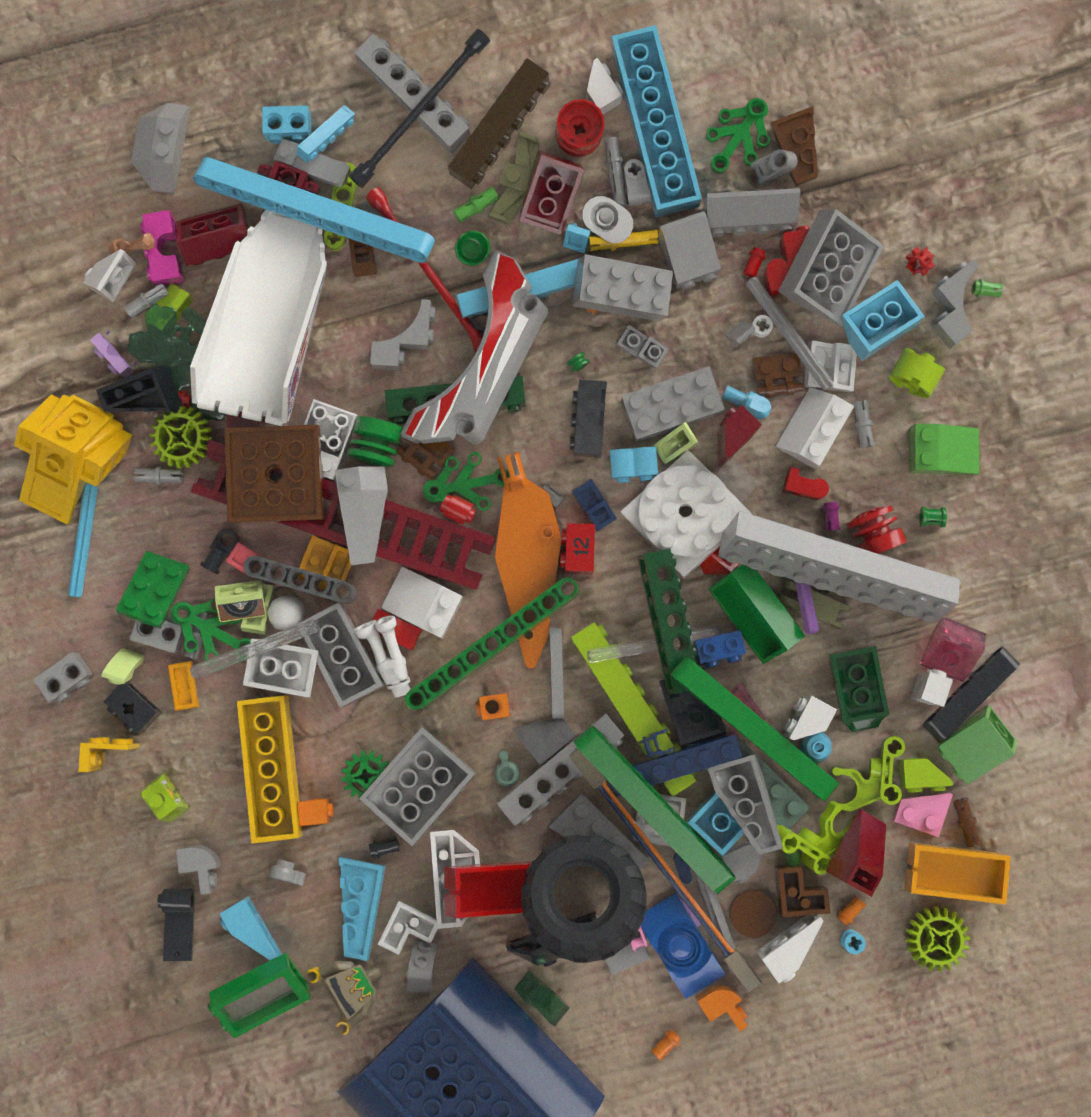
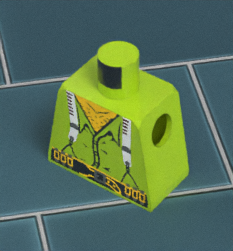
M165 772L145 786L140 793L160 821L173 822L191 808Z

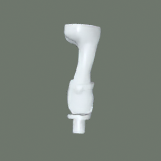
M386 616L380 618L377 622L372 620L355 628L354 632L358 639H367L369 641L377 664L376 670L380 673L388 690H392L396 698L406 695L411 690L408 684L410 678L407 672L405 657L402 656L394 631L397 624L395 616ZM379 632L382 633L385 639L390 657H387Z

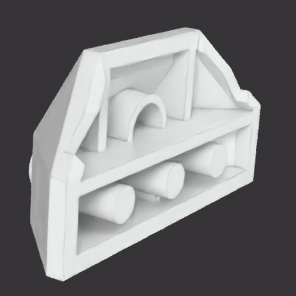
M455 830L430 832L437 929L461 927L467 918L445 916L444 893H449V889H444V867L480 864L479 850Z

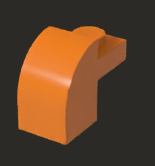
M716 985L695 997L710 1022L727 1012L740 1032L748 1027L744 1020L747 1018V1015L740 1005L735 1007L742 999L732 988Z

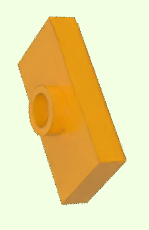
M193 661L168 665L175 711L200 707Z

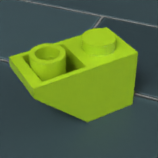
M927 758L898 759L900 787L908 788V792H922L924 787H931V791H945L946 786H953V781Z

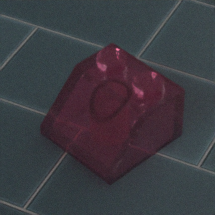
M943 616L932 631L920 665L932 670L943 671L947 673L946 676L964 682L985 651L986 633Z

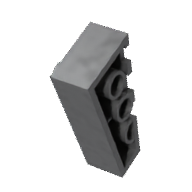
M582 791L549 824L550 829L565 838L575 834L592 836L594 834L607 838V840L624 848L639 866L640 870L649 862V859Z

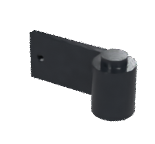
M163 889L162 894H158L157 898L158 908H161L162 912L165 913L163 961H192L194 889Z

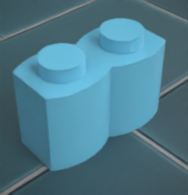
M656 447L610 450L612 480H617V483L631 482L630 478H640V482L651 481L653 477L658 475Z

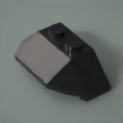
M594 911L570 921L588 923L596 920L597 916ZM532 933L506 942L507 951L537 966L541 964L544 967L557 963L556 959L559 958L548 952L535 939Z

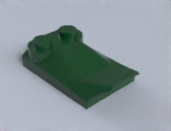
M876 646L860 647L828 654L829 667L832 671L842 724L846 725L851 732L879 727L881 721L889 715Z

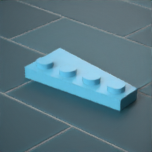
M339 857V866H341L340 888H342L341 910L344 925H342L344 956L368 961L386 866Z

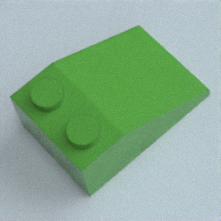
M914 424L909 428V474L978 475L979 428L943 424Z

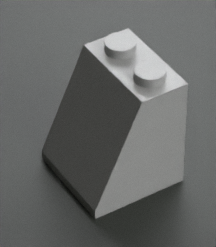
M705 211L660 226L658 235L659 245L668 270L673 271L672 281L675 289L682 288V290H687L694 287L696 282L703 280L706 283L717 278L716 275H719L721 267Z

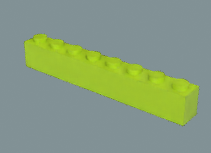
M594 622L573 635L571 639L646 755L645 746L643 743H639V741H642V737L645 736L646 739L650 738L651 733L666 729L667 726L665 723L660 724L655 717L659 715L652 703L647 705L643 698L646 695L639 683L635 685L630 678L633 676L630 668L626 663L624 665L620 663L617 658L620 656L619 651L614 644L609 645L605 637L608 634L601 624L597 626ZM668 728V732L657 735L656 739L662 751L672 747L675 750L670 753L682 750L677 742L672 744L668 736L671 735V732ZM648 741L651 751H656L654 741ZM654 754V755H652L653 758H651V759H654V758H657V757H660V756H657V754ZM691 773L663 783L669 793L675 796L696 782L694 776L697 773Z

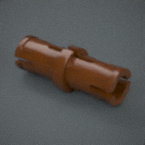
M961 798L963 808H961L959 799L954 800L953 804L959 818L958 825L962 827L967 847H974L972 836L976 846L982 844L975 825L977 820L972 815L968 798Z

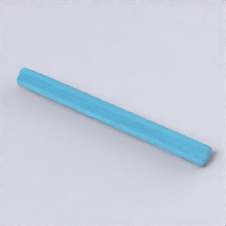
M87 482L83 489L68 595L71 597H81L83 593L98 486L95 487Z

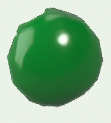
M475 230L462 234L455 243L456 257L462 264L468 266H476L483 263L490 251L489 240L483 233Z

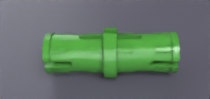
M490 187L480 195L470 197V201L453 210L454 215L462 223L472 215L480 214L483 212L482 209L499 200L493 187Z

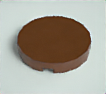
M746 890L739 893L731 903L729 917L733 927L740 934L748 938H759L773 929L777 919V910L774 902L767 894L759 890Z

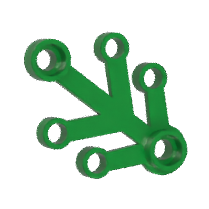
M753 98L748 101L746 107L732 110L722 109L719 112L718 121L723 125L730 123L731 119L746 118L741 124L721 128L710 127L707 130L706 140L710 143L717 142L721 137L734 135L722 154H716L712 158L710 166L714 173L723 174L727 171L730 163L729 158L741 140L745 151L744 164L747 167H751L753 162L747 160L749 156H752L755 161L758 160L750 134V127L754 122L758 133L756 139L757 147L760 149L768 147L770 136L766 132L764 118L768 113V106L764 100ZM755 107L759 108L760 113H754L752 109ZM727 114L729 118L725 120L721 115ZM714 132L717 136L715 138H711L709 136V133ZM765 138L767 143L762 144L759 139ZM720 162L723 164V168L719 169L715 164Z
M472 452L469 454L468 462L455 482L445 484L452 471H456L459 468L458 459L453 456L448 457L445 461L446 466L438 478L430 480L424 485L423 495L429 502L437 503L439 501L443 502L448 495L447 493L458 492L476 504L479 510L488 511L491 507L490 500L487 497L479 496L470 489L491 484L504 487V482L498 480V475L501 473L500 468L492 475L468 479L475 467L479 466L482 462L481 455L478 452ZM477 455L479 457V461L477 463H472V456ZM450 460L457 462L454 468L448 466ZM506 469L508 478H510L509 471ZM432 487L439 489L436 495L430 493ZM482 500L488 501V507L481 508L480 502Z
M215 598L207 603L191 606L187 602H178L172 607L171 618L176 624L181 625L185 640L183 647L186 652L193 653L198 649V642L193 638L192 624L200 630L205 649L204 660L207 664L213 665L219 660V654L215 651L211 636L234 648L237 656L241 658L248 657L251 640H238L217 628L218 626L230 623L237 625L242 619L239 621L220 622L219 617L203 620L196 616L208 611L218 613L217 610L211 608V603L215 602ZM185 610L187 616L185 618L179 617L178 611ZM190 641L195 643V649L193 650L187 648V643ZM241 645L248 647L247 653L240 651ZM213 653L216 656L215 661H209L207 655Z

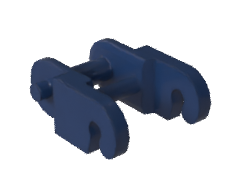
M667 728L651 733L650 738L642 737L643 740L639 741V743H643L647 752L644 755L645 757L651 759L654 754L661 756L675 750L674 747L664 751L659 748L656 739L657 735L668 732ZM648 741H654L656 751H651Z
M675 853L673 859L679 878L684 884H689L692 881L690 867Z

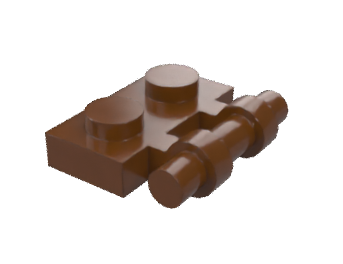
M796 353L755 357L752 359L755 382L764 381L765 387L756 388L758 395L769 398L774 397L775 394L786 393L787 395H794L795 392L804 391L803 383L793 382V378L802 376L800 358ZM784 379L785 384L773 386L772 380Z
M406 438L404 439L411 444L410 447L405 449L400 445L396 449L403 462L406 464L410 463L418 470L417 473L421 476L425 475L430 480L437 474L430 468L431 465L436 463L442 468L446 459L455 451V448L446 441L426 444L419 442V444H416ZM417 450L427 456L424 462L414 456Z

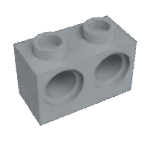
M171 617L168 618V621H164L161 629L153 626L150 634L144 631L145 623L135 621L130 640L180 654L184 636L181 625L176 624ZM170 628H173L175 638L169 641L166 633Z
M71 652L33 679V681L49 703L58 702L60 704L71 697L70 692L77 688L79 690L90 683L89 679L94 674L78 652ZM74 666L79 670V675L75 679L71 676V670ZM55 680L60 684L57 692H54L52 689V683Z

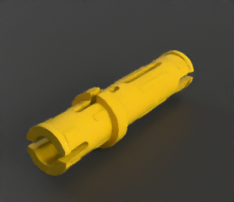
M654 229L631 232V235L620 243L608 242L600 236H590V251L604 249L616 251V248L658 244V231Z

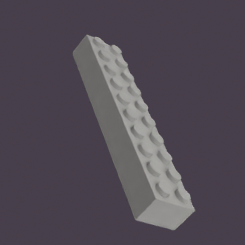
M739 511L722 532L718 557L726 559L731 563H740L749 566L751 569L763 570L774 576L786 577L797 583L809 584L820 590L832 591L840 596L855 598L860 602L878 605L883 609H891L905 616H914L929 623L938 622L958 604L960 583L958 578Z

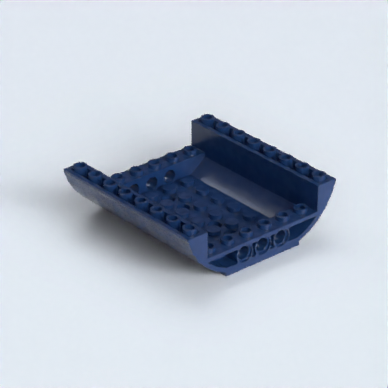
M473 957L456 973L454 980L356 1076L353 1074L337 1090L338 1094L360 1117H594L605 1097ZM434 1066L438 1068L440 1075L435 1079L428 1077L426 1074L428 1067ZM448 1084L455 1086L457 1093L451 1097L445 1095L443 1092L444 1086Z

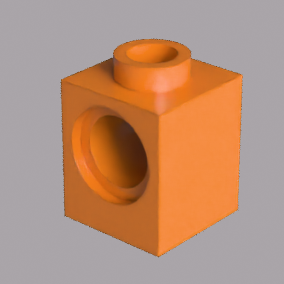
M508 693L479 697V702H475L477 716H481L482 720L510 717ZM490 700H495L499 704V710L495 714H491L486 710V704Z
M329 798L299 801V826L331 822V817H334L333 803L329 802Z

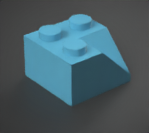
M715 790L685 820L722 856L744 834L742 828L728 811V808Z

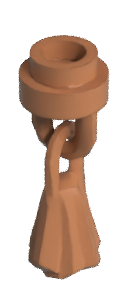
M150 233L144 234L130 242L118 238L111 241L108 249L110 254L120 249L126 253L132 252L133 249L150 250L155 247V239Z

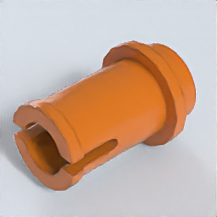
M854 895L853 899L842 911L838 910L839 914L836 917L844 925L848 926L853 924L852 920L866 905Z
M672 1029L669 1032L666 1031L665 1036L651 1051L659 1060H663L675 1046L678 1047L680 1045L681 1038Z

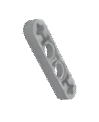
M550 628L552 719H564L562 628Z

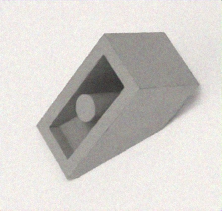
M748 841L730 848L723 856L721 855V858L736 876L733 882L737 881L739 884L751 879L750 875L755 874L763 854L759 855L751 842Z

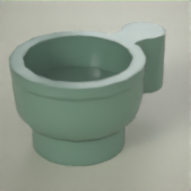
M503 750L499 754L501 762L494 770V777L500 785L509 787L518 781L520 770L514 762L508 760L509 754L506 750Z

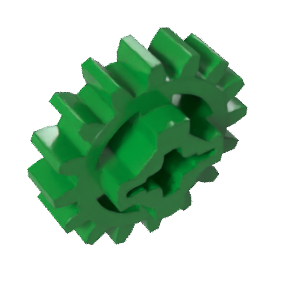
M362 750L361 757L354 753L352 754L353 761H345L349 767L341 770L343 773H346V777L341 778V781H347L348 785L344 787V790L351 789V797L358 794L360 798L389 764V761L384 763L381 761L383 758L382 754L375 757V751L373 750L369 755L366 754L365 750ZM369 760L378 764L380 769H375L373 766H371ZM360 761L359 770L357 773L352 774L354 766ZM365 769H367L368 773L377 774L369 778V782H367L366 778H357V776L365 773ZM353 782H358L362 785L364 791L358 789Z

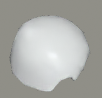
M291 595L276 598L271 602L268 609L269 622L274 628L283 631H289L297 627L298 623L304 621L306 615L304 603L298 597Z

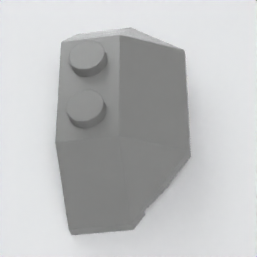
M166 103L139 117L131 162L152 191L175 195L190 106Z

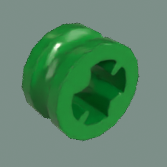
M584 352L567 362V365L572 367V373L580 371L590 363L589 360L584 358Z

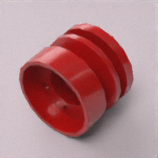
M585 99L573 100L564 105L559 111L555 129L556 142L563 152L573 157H586L599 147L605 127L604 116L600 108L593 102ZM579 128L583 130L579 135L575 134V131H578Z
M892 505L876 507L857 515L851 522L846 524L847 529L859 527L860 531L850 535L851 538L863 537L864 541L856 547L879 554L907 542L902 528L890 529L889 527L890 524L897 520V516L887 520L884 516L894 511Z

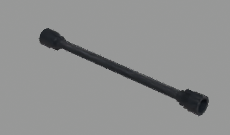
M476 29L465 42L466 47L461 53L462 55L454 61L450 68L441 76V79L427 92L426 96L414 107L407 118L401 122L399 127L395 129L370 160H367L364 164L360 163L352 171L349 178L362 189L375 175L373 171L380 160L387 154V151L389 152V149L397 143L399 138L408 130V127L416 121L420 114L429 106V103L435 99L444 86L461 69V66L470 57H473L475 54L479 55L490 43L489 37L482 30Z

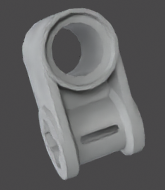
M778 149L753 162L751 169L756 172L759 179V187H764L795 169L798 160L792 151ZM785 155V157H786V162H785V164L782 166V165H781V159H782V157Z
M631 159L625 164L623 171L627 206L651 203V193L645 167L640 160ZM630 169H634V172H637V175L633 176V173L630 172Z

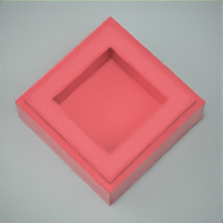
M238 542L226 559V562L246 574L244 571L245 560L248 557L258 556L259 554Z

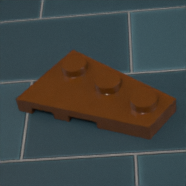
M813 106L772 121L770 124L780 150L792 151L797 156V165L795 169L789 172L795 187L812 181L818 176Z

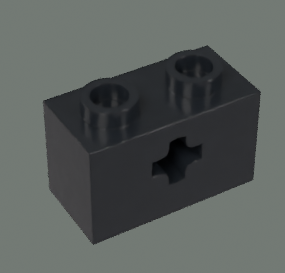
M130 681L118 685L103 701L108 706L106 708L107 711L116 718L119 716L125 722L123 724L124 727L133 734L135 732L137 734L144 733L162 713ZM134 704L133 711L135 713H129L130 707L128 705Z

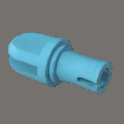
M727 385L721 398L737 406L743 405L756 419H764L771 412L769 400L751 391L745 394Z

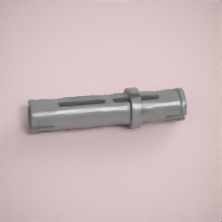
M609 137L604 139L607 158L605 166H608L613 201L622 207H626L628 203L621 165L623 164V158L620 157L618 138Z

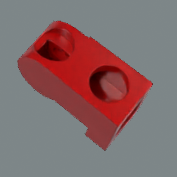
M793 467L788 469L782 492L811 500H820L828 494L829 485L824 479L817 478L813 480L799 476L800 469Z

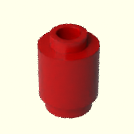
M447 495L440 508V512L444 513L445 517L462 525H465L466 522L471 523L476 510H473L474 504L455 495L453 497Z

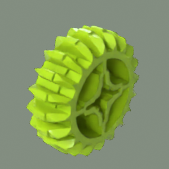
M185 406L180 407V410L172 412L162 411L164 418L156 417L159 424L151 425L153 429H156V432L149 434L150 437L155 438V441L151 442L150 445L158 447L154 454L161 455V462L168 460V466L171 467L176 464L177 468H182L184 465L190 468L192 467V462L199 464L198 456L202 458L207 456L203 452L207 448V441H213V437L207 436V433L212 432V428H205L208 420H201L202 413H195L194 408L187 410ZM186 418L189 420L187 424H183L180 428L172 425L178 419ZM194 427L197 431V442L192 437L195 431ZM166 432L170 436L168 444H166ZM178 433H182V437L186 442L180 441L181 438L178 436ZM183 446L191 450L183 456L174 454L176 450H180Z
M933 906L932 913L928 908H924V916L917 912L915 915L918 920H909L913 928H906L905 931L911 934V936L905 937V941L912 944L906 949L909 952H914L911 958L914 961L919 960L918 965L921 967L926 965L929 971H932L935 967L938 972H942L943 965L947 970H951V962L958 966L960 963L957 958H966L962 950L970 949L968 945L964 944V941L970 940V936L964 934L968 931V927L961 926L964 920L961 917L956 918L957 913L954 911L948 913L946 907H942L939 911L937 906ZM943 920L949 924L935 929L930 923ZM924 929L926 932V939L922 942L923 945L921 946L920 936ZM932 932L941 936L939 938L941 939L940 943L943 946L935 942V935ZM952 932H954V943L952 948H950L949 939L953 936ZM936 949H940L945 954L940 957L926 955L929 951L933 952Z

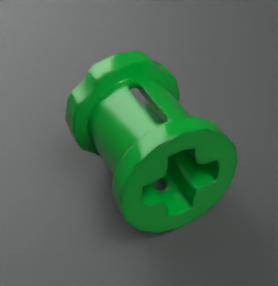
M941 507L940 509L920 508V527L939 525L940 528H945L947 523L946 507Z

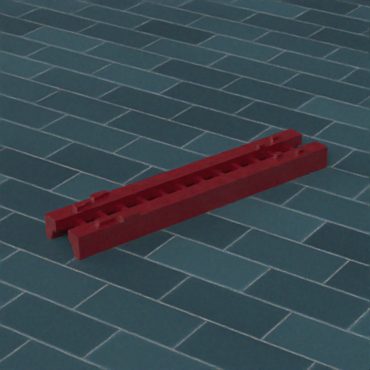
M209 440L206 448L208 452L206 458L222 464L219 466L215 477L217 481L215 483L199 477L198 481L195 484L193 483L191 493L227 505L225 445ZM274 468L270 474L273 481L280 480L283 475L279 468ZM323 479L322 498L332 501L325 520L276 522L347 546L344 527L333 523L340 505L337 483ZM388 500L385 501L383 519L394 522L396 525L390 542L379 539L376 557L478 591L483 574L466 569L465 566L471 549L490 555L496 540L495 537ZM405 527L418 531L412 550L399 546ZM427 534L440 538L434 557L421 553ZM449 542L462 546L456 565L443 561Z

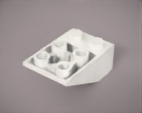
M313 399L304 425H320L323 479L337 483L335 470L343 468L357 414Z

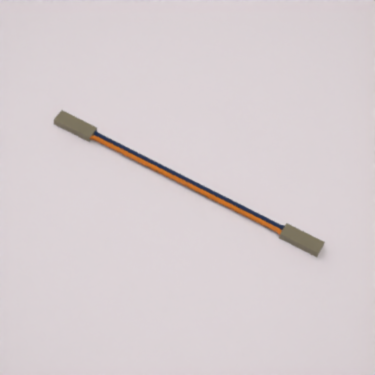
M579 749L570 754V759L594 790L597 788L724 953L725 962L748 992L759 986L761 980L739 951L732 949L607 786V779Z

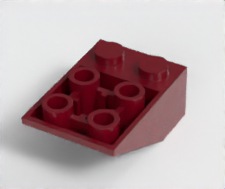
M859 808L857 814L852 819L848 831L842 838L834 857L830 860L826 872L872 897L883 877L887 824Z

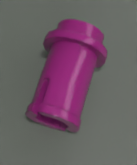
M838 502L824 503L822 510H824L825 531L840 530L838 509L841 508L838 506Z

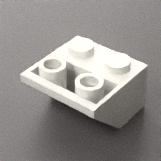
M804 695L803 698L799 697L793 707L795 713L792 719L788 718L782 728V731H784L783 737L797 740L826 731L837 709L813 696Z

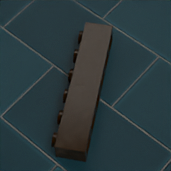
M526 58L449 164L448 170L451 176L470 189L475 184L479 185L482 182L487 167H492L495 164L500 149H505L508 146L513 131H518L521 128L526 113H531L537 104L539 95H544L550 86L549 72Z

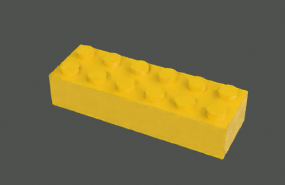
M289 695L237 701L251 844L299 838L303 836V828L299 826L298 802L300 799Z

